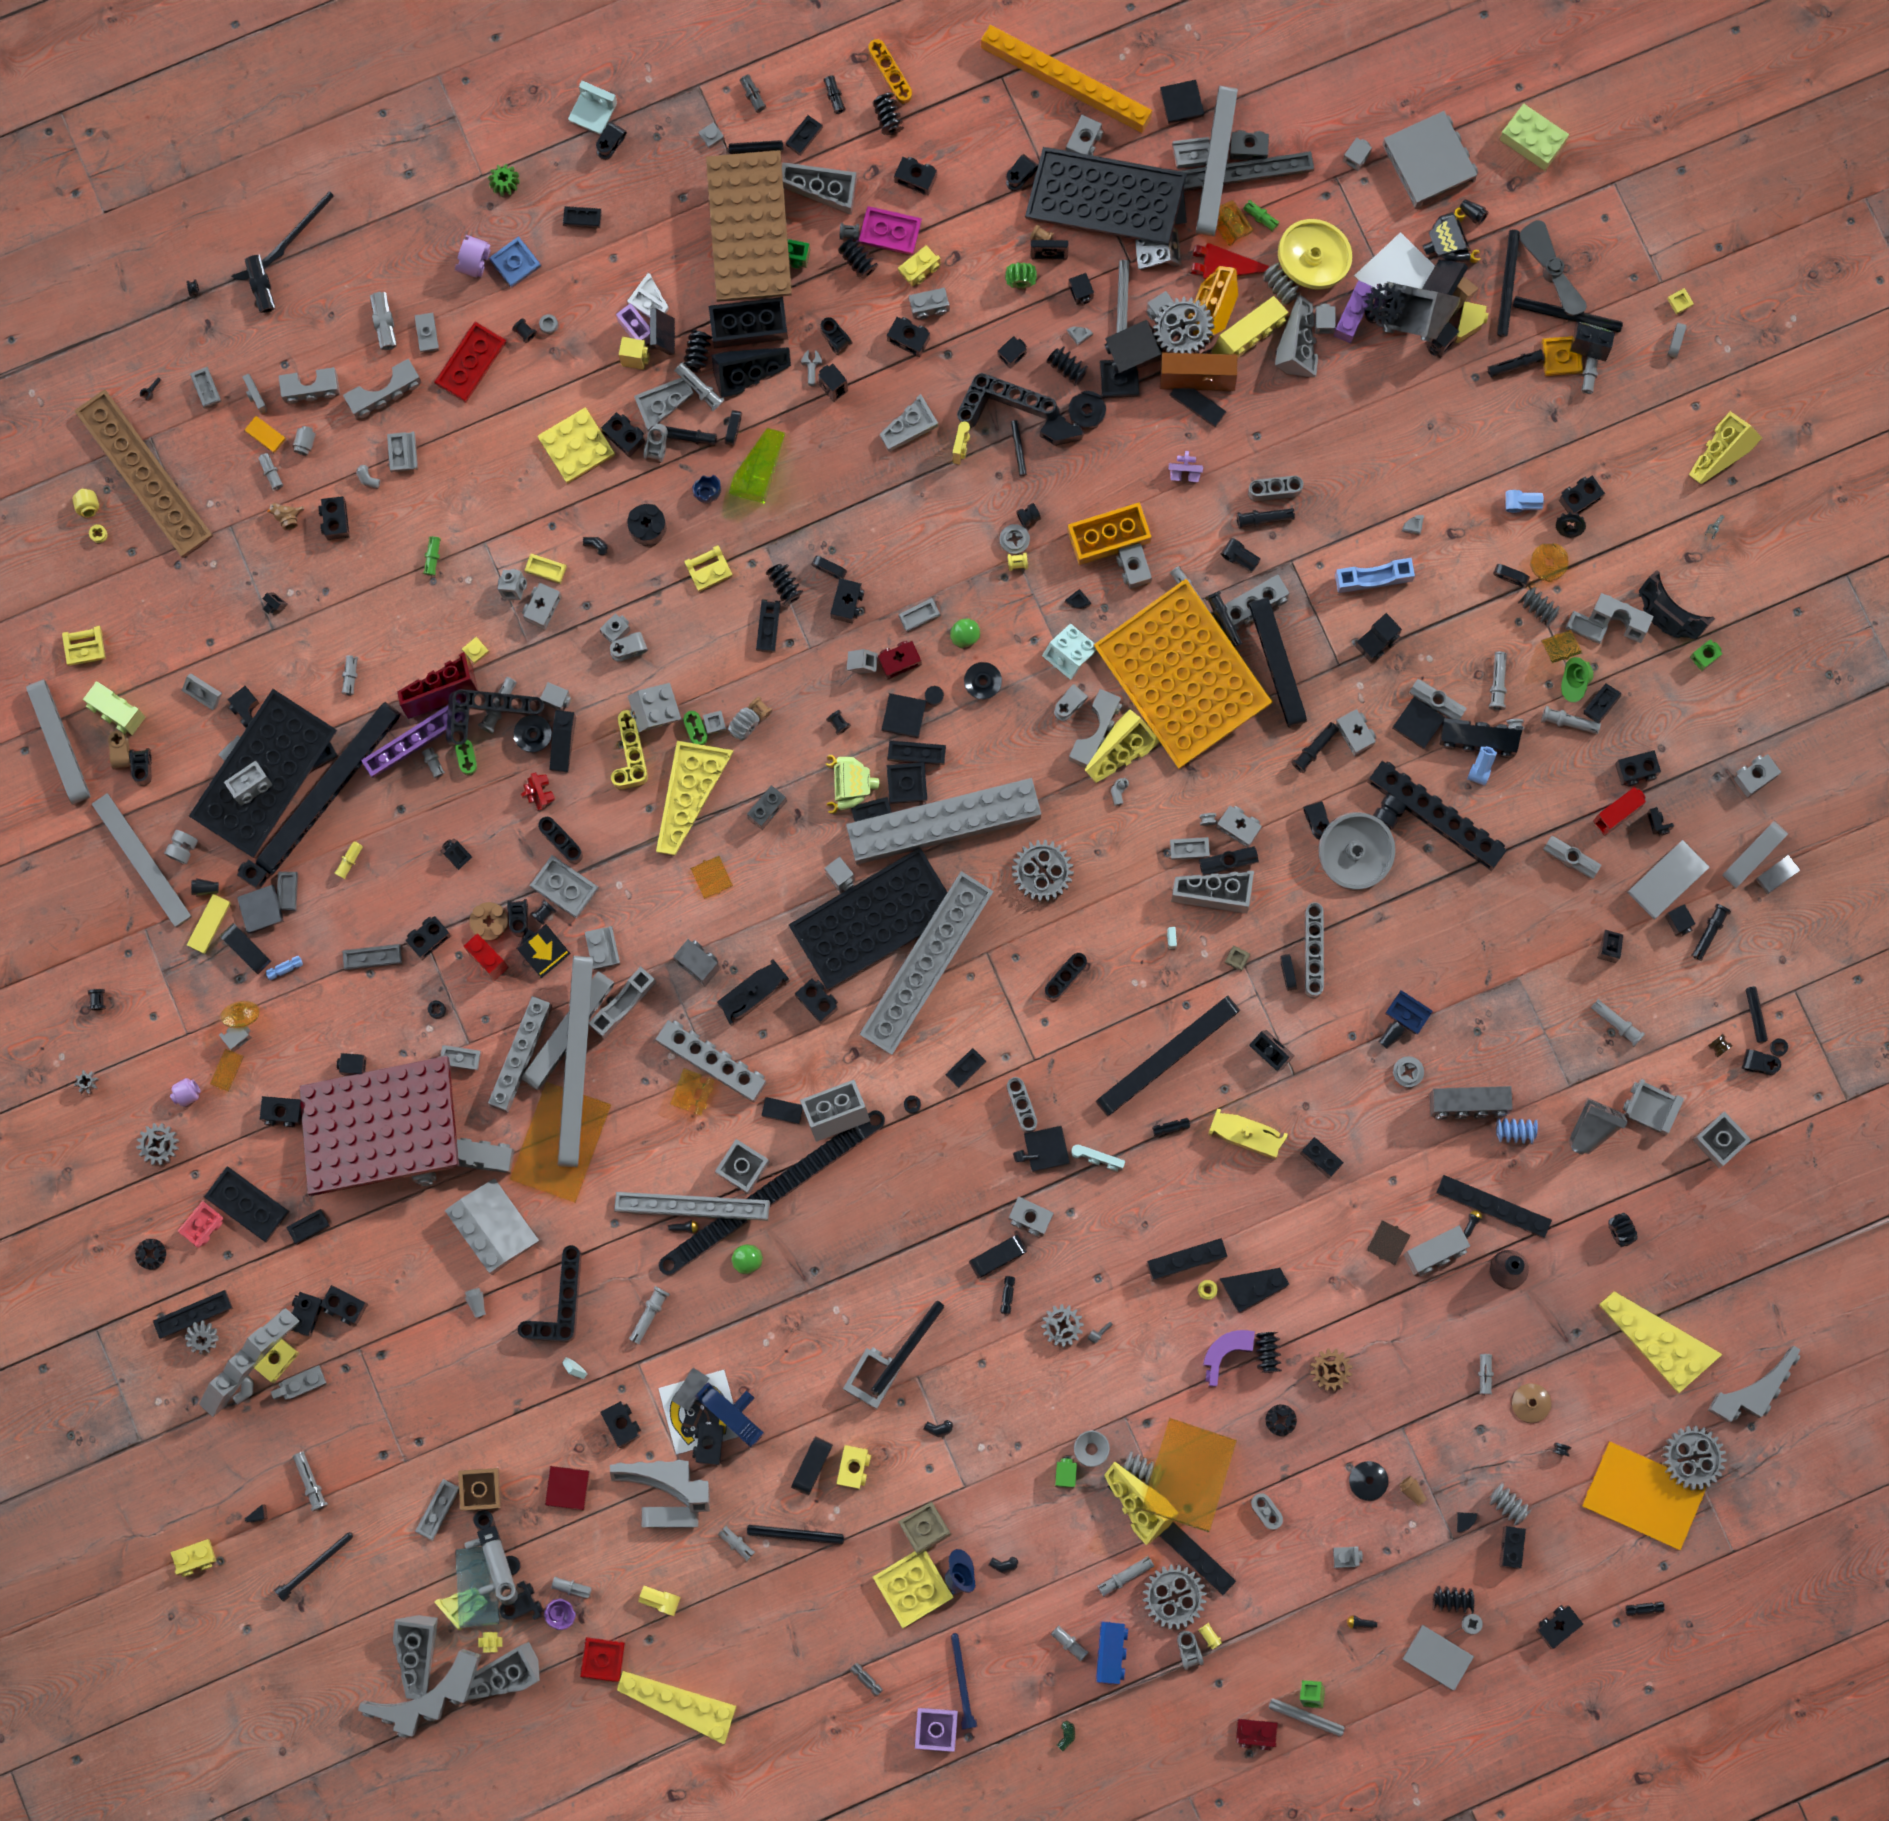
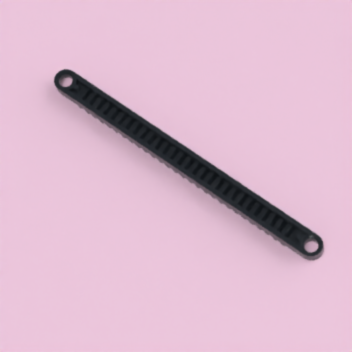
M878 1110L869 1112V1118L873 1115H878L881 1118L879 1125L874 1126L869 1121L838 1133V1135L808 1154L798 1163H795L746 1199L769 1200L770 1206H772L879 1131L885 1124L883 1113ZM717 1218L663 1256L659 1261L660 1271L665 1275L675 1274L750 1220ZM666 1260H671L674 1263V1268L670 1271H666L663 1268Z

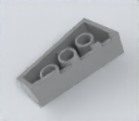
M782 162L784 189L852 215L857 183L856 172Z
M467 1138L457 1139L460 1167L511 1173L514 1150L510 1148V1145L499 1143L498 1146L491 1145V1142L479 1141L477 1143Z

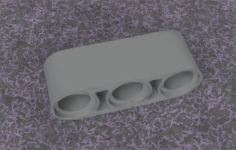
M1298 476L1254 480L1249 485L1248 496L1253 501L1297 497L1302 492L1303 480ZM1296 483L1299 489L1293 490L1289 485ZM1277 485L1281 490L1274 492L1271 486ZM1258 487L1262 492L1255 494L1252 489Z
M1013 1077L1007 1083V1092L1022 1131L1026 1133L1033 1132L1037 1127V1118L1024 1082L1018 1077ZM1012 1083H1019L1021 1089L1017 1092L1010 1089ZM1021 1100L1025 1101L1028 1105L1024 1110L1018 1109L1016 1105ZM1025 1119H1032L1034 1122L1033 1127L1026 1128L1023 1125Z
M642 1507L641 1527H699V1512H690L689 1507Z

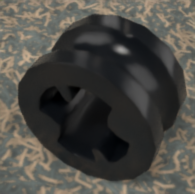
M194 279L193 282L188 280L187 289L189 296L193 297L194 294L199 296L200 291L197 280Z
M435 1000L428 1005L427 1010L431 1017L434 1019L444 1017L446 1007L442 1002ZM435 1005H436L437 1007H438V1005L441 1006V1007L439 1008L440 1011H441L439 1014H437L436 1012H435V1014H433V1012H434L433 1007H434Z
M1781 1038L1775 1039L1770 1045L1772 1054L1783 1056L1788 1050V1043ZM1782 1043L1784 1045L1782 1047L1784 1048V1051H1775L1776 1047L1774 1046V1044Z
M914 1095L908 1096L904 1100L905 1110L911 1114L917 1113L921 1108L920 1099ZM916 1100L917 1108L912 1107L909 1109L907 1102Z
M1554 1443L1555 1449L1552 1450L1553 1453L1567 1457L1570 1456L1568 1451L1572 1447Z

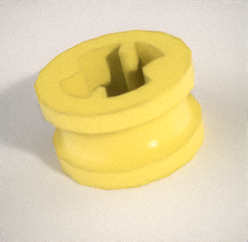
M97 524L89 530V536L94 542L103 543L107 539L108 534L103 526ZM95 531H103L101 532V537L95 535Z

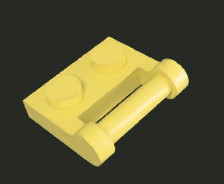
M961 422L958 426L953 449L954 464L960 465L961 459L966 457L967 442L970 440V434L968 433L970 425L967 422Z
M718 545L707 553L692 560L687 559L684 561L698 592L733 576ZM717 556L719 561L700 570H694V566Z
M100 626L75 633H62L68 666L106 659ZM94 636L96 639L93 641L71 645V641L89 638Z

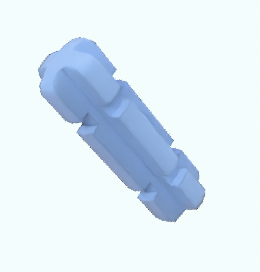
M296 956L291 958V961L287 960L275 966L274 969L266 970L268 979L273 980L278 975L282 976L294 970L295 967H301L303 965L301 958Z

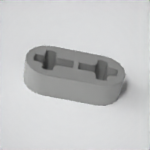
M1677 322L1667 356L1677 358L1686 330L1685 324Z

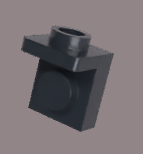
M1657 807L1651 808L1647 812L1653 834L1658 833L1659 836L1670 833L1674 824L1662 825L1664 823L1662 812L1658 811Z
M454 838L447 840L440 850L458 870L472 858L469 852Z

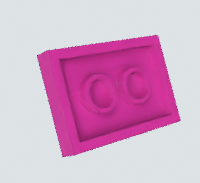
M867 206L859 241L861 244L913 255L922 218Z

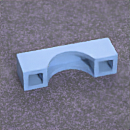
M1412 558L1393 560L1388 564L1372 568L1349 567L1337 569L1335 573L1338 593L1413 582L1415 577Z

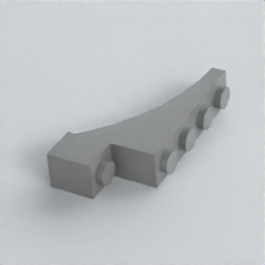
M1795 1346L1790 1347L1781 1361L1768 1374L1752 1385L1728 1394L1717 1393L1708 1411L1726 1422H1732V1420L1738 1418L1741 1413L1740 1407L1757 1418L1763 1415L1766 1416L1771 1409L1769 1405L1771 1400L1776 1399L1781 1391L1779 1386L1782 1381L1785 1383L1791 1374L1789 1372L1792 1365L1795 1366L1799 1361L1800 1355L1798 1354L1800 1349Z
M688 1461L636 1462L635 1464L616 1463L615 1465H610L611 1481H627L649 1485L676 1497L689 1507L690 1512L710 1511L709 1483L703 1480L690 1482Z

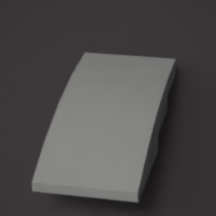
M1682 840L1627 893L1655 920L1709 866Z

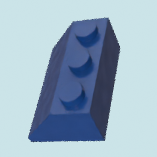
M1101 1622L1096 1682L1120 1684V1680H1124L1125 1668H1121L1122 1660H1126L1127 1648H1123V1642L1128 1639V1628H1125V1624Z

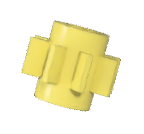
M483 1632V1638H478V1647H483V1653L498 1652V1647H502V1637H498V1632Z

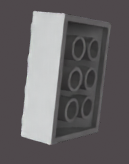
M495 1178L445 1210L491 1275L539 1242Z

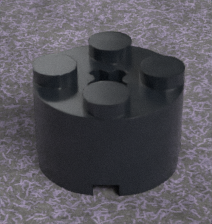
M641 504L629 512L627 526L635 542L643 546H653L662 540L666 533L667 525L662 511L656 505Z

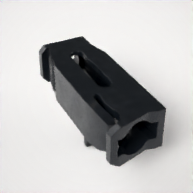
M774 959L770 961L771 965L757 970L717 1001L718 1006L724 1011L730 1026L734 1025L731 1020L732 1016L735 1020L745 1017L774 995L784 981L786 983L790 982L787 975Z

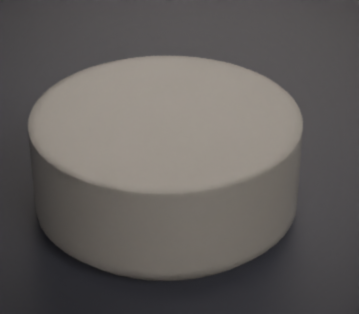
M550 314L541 317L539 321L541 331L545 334L555 333L558 329L556 317Z

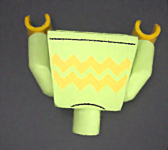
M833 755L826 757L828 760H833L831 764L826 763V766L834 768L835 801H838L837 804L834 802L826 804L827 806L834 805V810L828 811V813L835 814L838 809L853 808L863 802L866 796L870 795V789H878L879 779L870 778L869 768L864 767L854 757H838L837 759Z

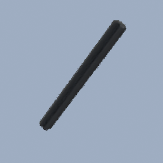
M1516 229L1510 230L1508 235L1497 335L1499 337H1507L1509 330L1520 231Z
M1518 296L1513 301V307L1574 322L1581 321L1615 332H1621L1623 327L1622 321L1585 312L1576 316H1570L1565 313L1563 307Z
M935 1301L873 1385L871 1391L875 1395L879 1396L942 1312L944 1305L940 1301Z

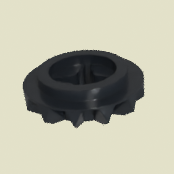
M1562 513L1561 517L1557 518L1555 527L1560 535L1574 538L1583 534L1586 529V522L1584 517H1580L1578 513Z
M145 1239L135 1249V1259L145 1269H156L166 1259V1248L157 1239ZM145 1248L149 1250L155 1249L153 1254L156 1260L151 1257L146 1258L147 1252Z
M1279 1404L1273 1406L1267 1412L1265 1422L1271 1433L1277 1436H1285L1295 1429L1297 1417L1289 1406ZM1276 1413L1281 1417L1288 1415L1285 1420L1286 1428L1281 1423L1274 1425L1278 1420Z

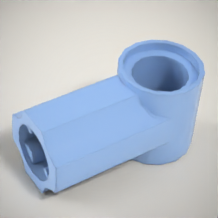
M1508 490L1505 492L1506 512L1517 513L1523 510L1543 509V493H1522L1520 490Z
M1488 746L1481 747L1467 780L1483 786L1486 785L1497 753L1493 748Z

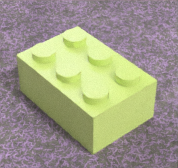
M1523 103L1503 130L1500 141L1546 171L1566 144L1569 134Z

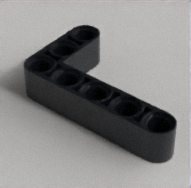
M980 373L974 377L958 410L957 417L960 422H967L970 425V429L975 427L988 399L1047 420L1058 418L1060 410L1055 400L1050 397ZM982 383H987L985 386L979 387ZM1003 388L1002 392L996 393L998 389ZM1015 395H1020L1019 398L1013 399ZM974 399H979L978 402L972 403ZM1032 401H1037L1034 405H1029ZM1054 407L1051 411H1046L1047 408ZM967 415H971L969 419L964 420Z
M463 689L454 691L449 695L446 740L452 746L461 745L466 742L469 709L535 715L542 712L544 703L542 699L533 696ZM457 694L463 697L461 704L456 701ZM476 695L481 698L480 706L474 701ZM495 697L500 701L499 707H495L493 704ZM513 699H515L518 702L517 709H514L512 707L511 703ZM531 701L536 703L537 708L535 711L530 708ZM456 713L461 715L460 723L455 721L454 716ZM454 732H458L460 735L458 742L453 738Z
M568 1245L562 1253L557 1322L523 1321L517 1328L518 1334L522 1338L557 1342H570L575 1338L582 1258L581 1251L576 1246ZM570 1250H576L577 1256L573 1260L567 1258V1253ZM569 1269H574L576 1273L572 1279H567L565 1275ZM571 1288L574 1290V1295L572 1298L567 1299L564 1297V1292ZM566 1308H571L573 1312L569 1318H564L562 1314ZM526 1325L532 1327V1332L529 1335H523L522 1329ZM545 1326L551 1327L552 1330L551 1334L547 1337L542 1335V1329ZM570 1328L571 1335L563 1338L561 1336L562 1329Z

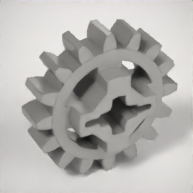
M153 1123L152 1129L146 1126L147 1132H140L143 1137L142 1139H137L141 1145H138L136 1148L142 1150L139 1156H146L145 1162L151 1160V1164L155 1165L158 1161L159 1165H163V1160L169 1163L170 1156L176 1157L173 1152L174 1150H179L175 1144L180 1141L174 1139L177 1133L171 1132V1127L168 1126L165 1129L163 1123L159 1127ZM155 1132H164L166 1134L158 1136ZM157 1140L161 1142L160 1148L155 1147ZM156 1152L160 1157H153L150 1154Z
M1063 1304L1060 1305V1309L1053 1306L1052 1313L1050 1311L1046 1312L1049 1317H1043L1042 1319L1046 1324L1041 1325V1328L1047 1330L1043 1335H1049L1048 1342L1054 1340L1055 1346L1059 1342L1062 1344V1347H1065V1342L1073 1345L1072 1339L1078 1341L1077 1334L1083 1333L1079 1329V1327L1084 1326V1323H1079L1082 1316H1076L1077 1309L1073 1312L1070 1311V1305L1067 1309H1064ZM1058 1313H1063V1316L1058 1319L1052 1318ZM1070 1315H1071V1316L1073 1317V1319L1075 1320L1076 1326H1074V1325H1072V1324L1070 1323V1321H1069ZM1066 1317L1065 1322L1068 1328H1064L1061 1334H1059L1060 1326L1057 1323H1062ZM1049 1325L1055 1328V1336L1051 1333ZM1068 1332L1073 1333L1070 1337L1062 1339L1064 1334Z

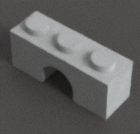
M335 367L316 370V381L309 386L301 384L298 373L279 375L283 401L288 404H294L298 400L314 401L318 397L333 398L335 395L340 394Z
M1601 593L1589 620L1603 627H1607L1611 620H1619L1626 627L1624 636L1641 643L1654 616Z

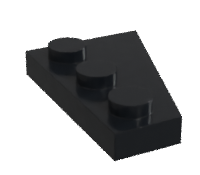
M1281 1268L1219 1279L1238 1313L1290 1285Z

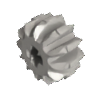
M743 708L730 722L728 730L735 738L744 740L755 730L759 717L752 709Z
M201 1321L199 1326L194 1322L193 1328H187L189 1334L185 1335L187 1340L186 1346L192 1347V1352L198 1349L200 1355L203 1353V1350L209 1353L210 1347L215 1348V1342L219 1339V1336L215 1335L217 1329H211V1323L204 1326V1321Z

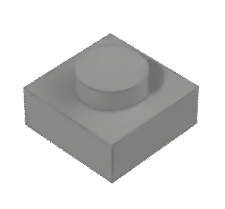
M714 122L698 132L709 149L724 140L723 134Z
M721 711L703 715L708 735L726 730Z

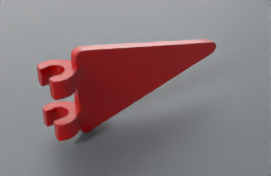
M1207 243L1206 247L1195 245L1193 256L1204 257V265L1193 263L1191 274H1203V279H1207L1219 266L1235 268L1237 276L1264 273L1270 266Z

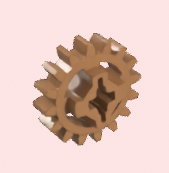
M1328 1348L1326 1354L1320 1351V1358L1314 1356L1313 1359L1316 1363L1310 1364L1314 1368L1310 1374L1316 1376L1312 1381L1318 1380V1387L1320 1388L1324 1385L1325 1391H1328L1329 1387L1336 1391V1386L1342 1389V1382L1348 1384L1349 1380L1346 1377L1352 1376V1373L1348 1372V1370L1353 1368V1366L1347 1365L1350 1358L1344 1359V1352L1340 1355L1337 1354L1338 1349L1331 1353ZM1326 1357H1335V1359L1330 1362L1324 1360V1358ZM1341 1362L1344 1366V1374L1340 1371L1339 1365ZM1333 1365L1335 1367L1334 1371L1336 1372V1374H1328V1368L1326 1367H1331ZM1319 1366H1320V1367L1322 1368V1370H1323V1376H1322V1377H1320L1319 1372H1318V1367H1319ZM1330 1378H1335L1339 1380L1335 1383L1327 1382Z

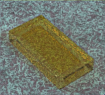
M225 1049L210 1085L229 1092L244 1056Z

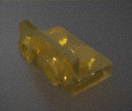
M1234 200L1220 205L1216 228L1227 244L1231 246L1237 239L1251 234L1253 228Z

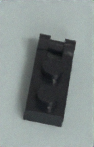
M762 599L756 651L775 653L781 601L768 602V600ZM767 609H773V614L766 613Z

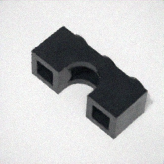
M244 686L227 700L231 704L228 706L234 715L239 713L243 718L240 722L247 728L253 719V709L260 703L249 689Z

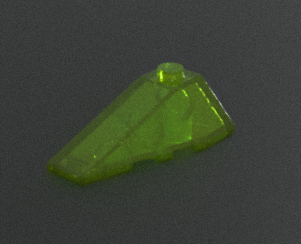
M770 428L765 430L734 474L729 489L730 495L765 504L785 432Z

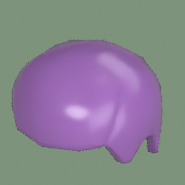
M556 1599L547 1604L544 1617L550 1627L564 1630L573 1624L576 1614L568 1601Z

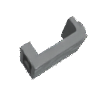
M1643 1079L1639 1080L1638 1083L1634 1082L1630 1091L1633 1095L1630 1100H1626L1623 1106V1110H1625L1624 1116L1663 1135H1667L1684 1098L1662 1091L1645 1083Z

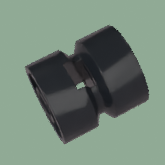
M1386 794L1381 802L1382 807L1377 808L1373 816L1380 819L1389 830H1393L1398 822L1397 817L1402 816L1407 806L1394 796Z

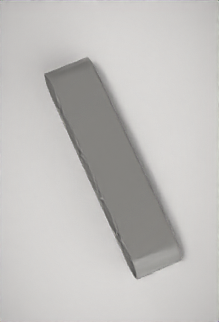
M1316 902L1309 904L1305 910V993L1310 998L1319 997L1324 988L1323 907ZM1315 908L1319 911V915L1313 917L1309 914V910ZM1311 927L1319 930L1317 936L1310 934L1309 929ZM1311 946H1316L1319 949L1317 955L1310 953L1309 948ZM1316 965L1319 968V973H1311L1309 967ZM1311 984L1318 985L1319 992H1311L1309 986Z

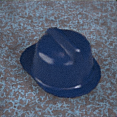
M955 1549L950 1553L949 1569L945 1574V1582L953 1595L963 1591L970 1593L976 1587L973 1561L961 1549Z

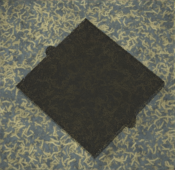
M1382 1220L1367 1251L1378 1256L1380 1260L1384 1259L1396 1265L1411 1235L1398 1229V1226H1393Z

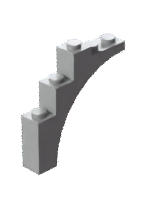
M285 1308L265 1326L257 1329L247 1338L243 1348L228 1360L223 1372L209 1383L199 1405L212 1417L226 1407L237 1388L255 1366L283 1337L298 1325L299 1320Z
M461 1649L445 1678L424 1696L396 1704H379L364 1700L360 1703L358 1711L363 1712L362 1715L369 1718H374V1716L382 1718L381 1721L387 1724H393L394 1722L393 1731L398 1732L397 1735L404 1738L412 1737L416 1734L421 1715H424L423 1718L426 1720L435 1721V1719L438 1720L442 1717L447 1698H449V1702L459 1705L467 1701L481 1655Z

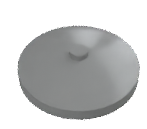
M1352 812L1339 816L1327 826L1319 842V860L1324 872L1335 883L1350 889H1364L1380 882L1390 871L1395 858V842L1391 831L1380 819L1367 813Z

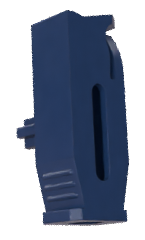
M709 1382L696 1394L695 1397L751 1448L765 1434L742 1413L755 1398L747 1390L734 1404L727 1400Z

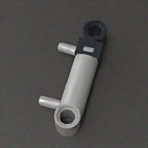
M480 1510L473 1519L478 1530V1538L464 1544L466 1550L482 1546L493 1584L478 1590L481 1596L496 1591V1595L502 1604L511 1605L517 1600L518 1592L515 1588L502 1541L492 1514L487 1510ZM485 1518L489 1519V1523L487 1525H480L481 1520ZM504 1590H512L508 1597L502 1596Z

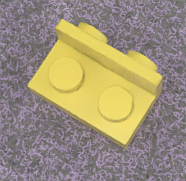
M926 245L898 267V271L913 287L916 283L917 285L922 283L927 274L930 272L934 273L939 269L941 258L936 256Z
M210 1539L171 1552L176 1568L175 1573L176 1575H182V1577L194 1574L193 1570L198 1568L201 1571L211 1568L212 1563L217 1562Z

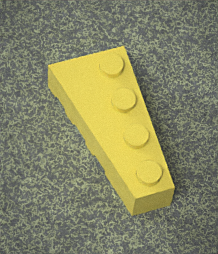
M1274 296L1223 332L1218 337L1211 353L1237 355L1238 359L1263 337L1266 338L1270 335L1274 328L1281 327L1286 322L1285 318L1288 311Z

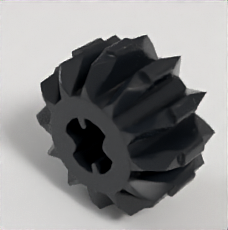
M1619 1213L1610 1218L1608 1221L1609 1229L1613 1239H1615L1619 1246H1629L1637 1240V1231L1633 1221H1631L1626 1213Z

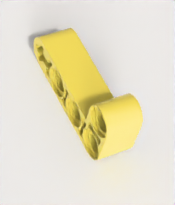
M628 710L622 711L618 716L628 767L614 770L611 774L612 783L619 790L641 786L648 780L639 731L635 719L631 717V711ZM626 717H629V724L631 729H627L625 723ZM629 735L636 736L635 741L632 743L627 742L626 738ZM634 753L640 755L636 761L630 759V756ZM638 771L644 773L641 779H635L634 774ZM619 775L625 777L622 783L615 782V779Z

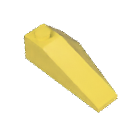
M1731 411L1717 425L1714 430L1716 432L1715 436L1707 442V450L1704 455L1699 456L1689 474L1690 477L1700 484L1749 453L1762 439L1751 425Z

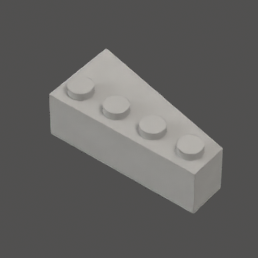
M1254 871L1175 877L1171 902L1247 914Z

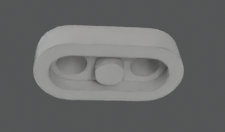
M1259 1493L1255 1495L1251 1500V1507L1268 1529L1274 1530L1282 1525L1283 1517L1277 1507L1266 1494ZM1258 1500L1264 1501L1263 1507L1257 1505ZM1270 1516H1274L1276 1518L1275 1523L1269 1522Z

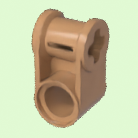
M113 731L108 737L112 769L129 767L131 764L128 737L120 731ZM118 737L122 739L119 741V744L115 743V741L118 740Z

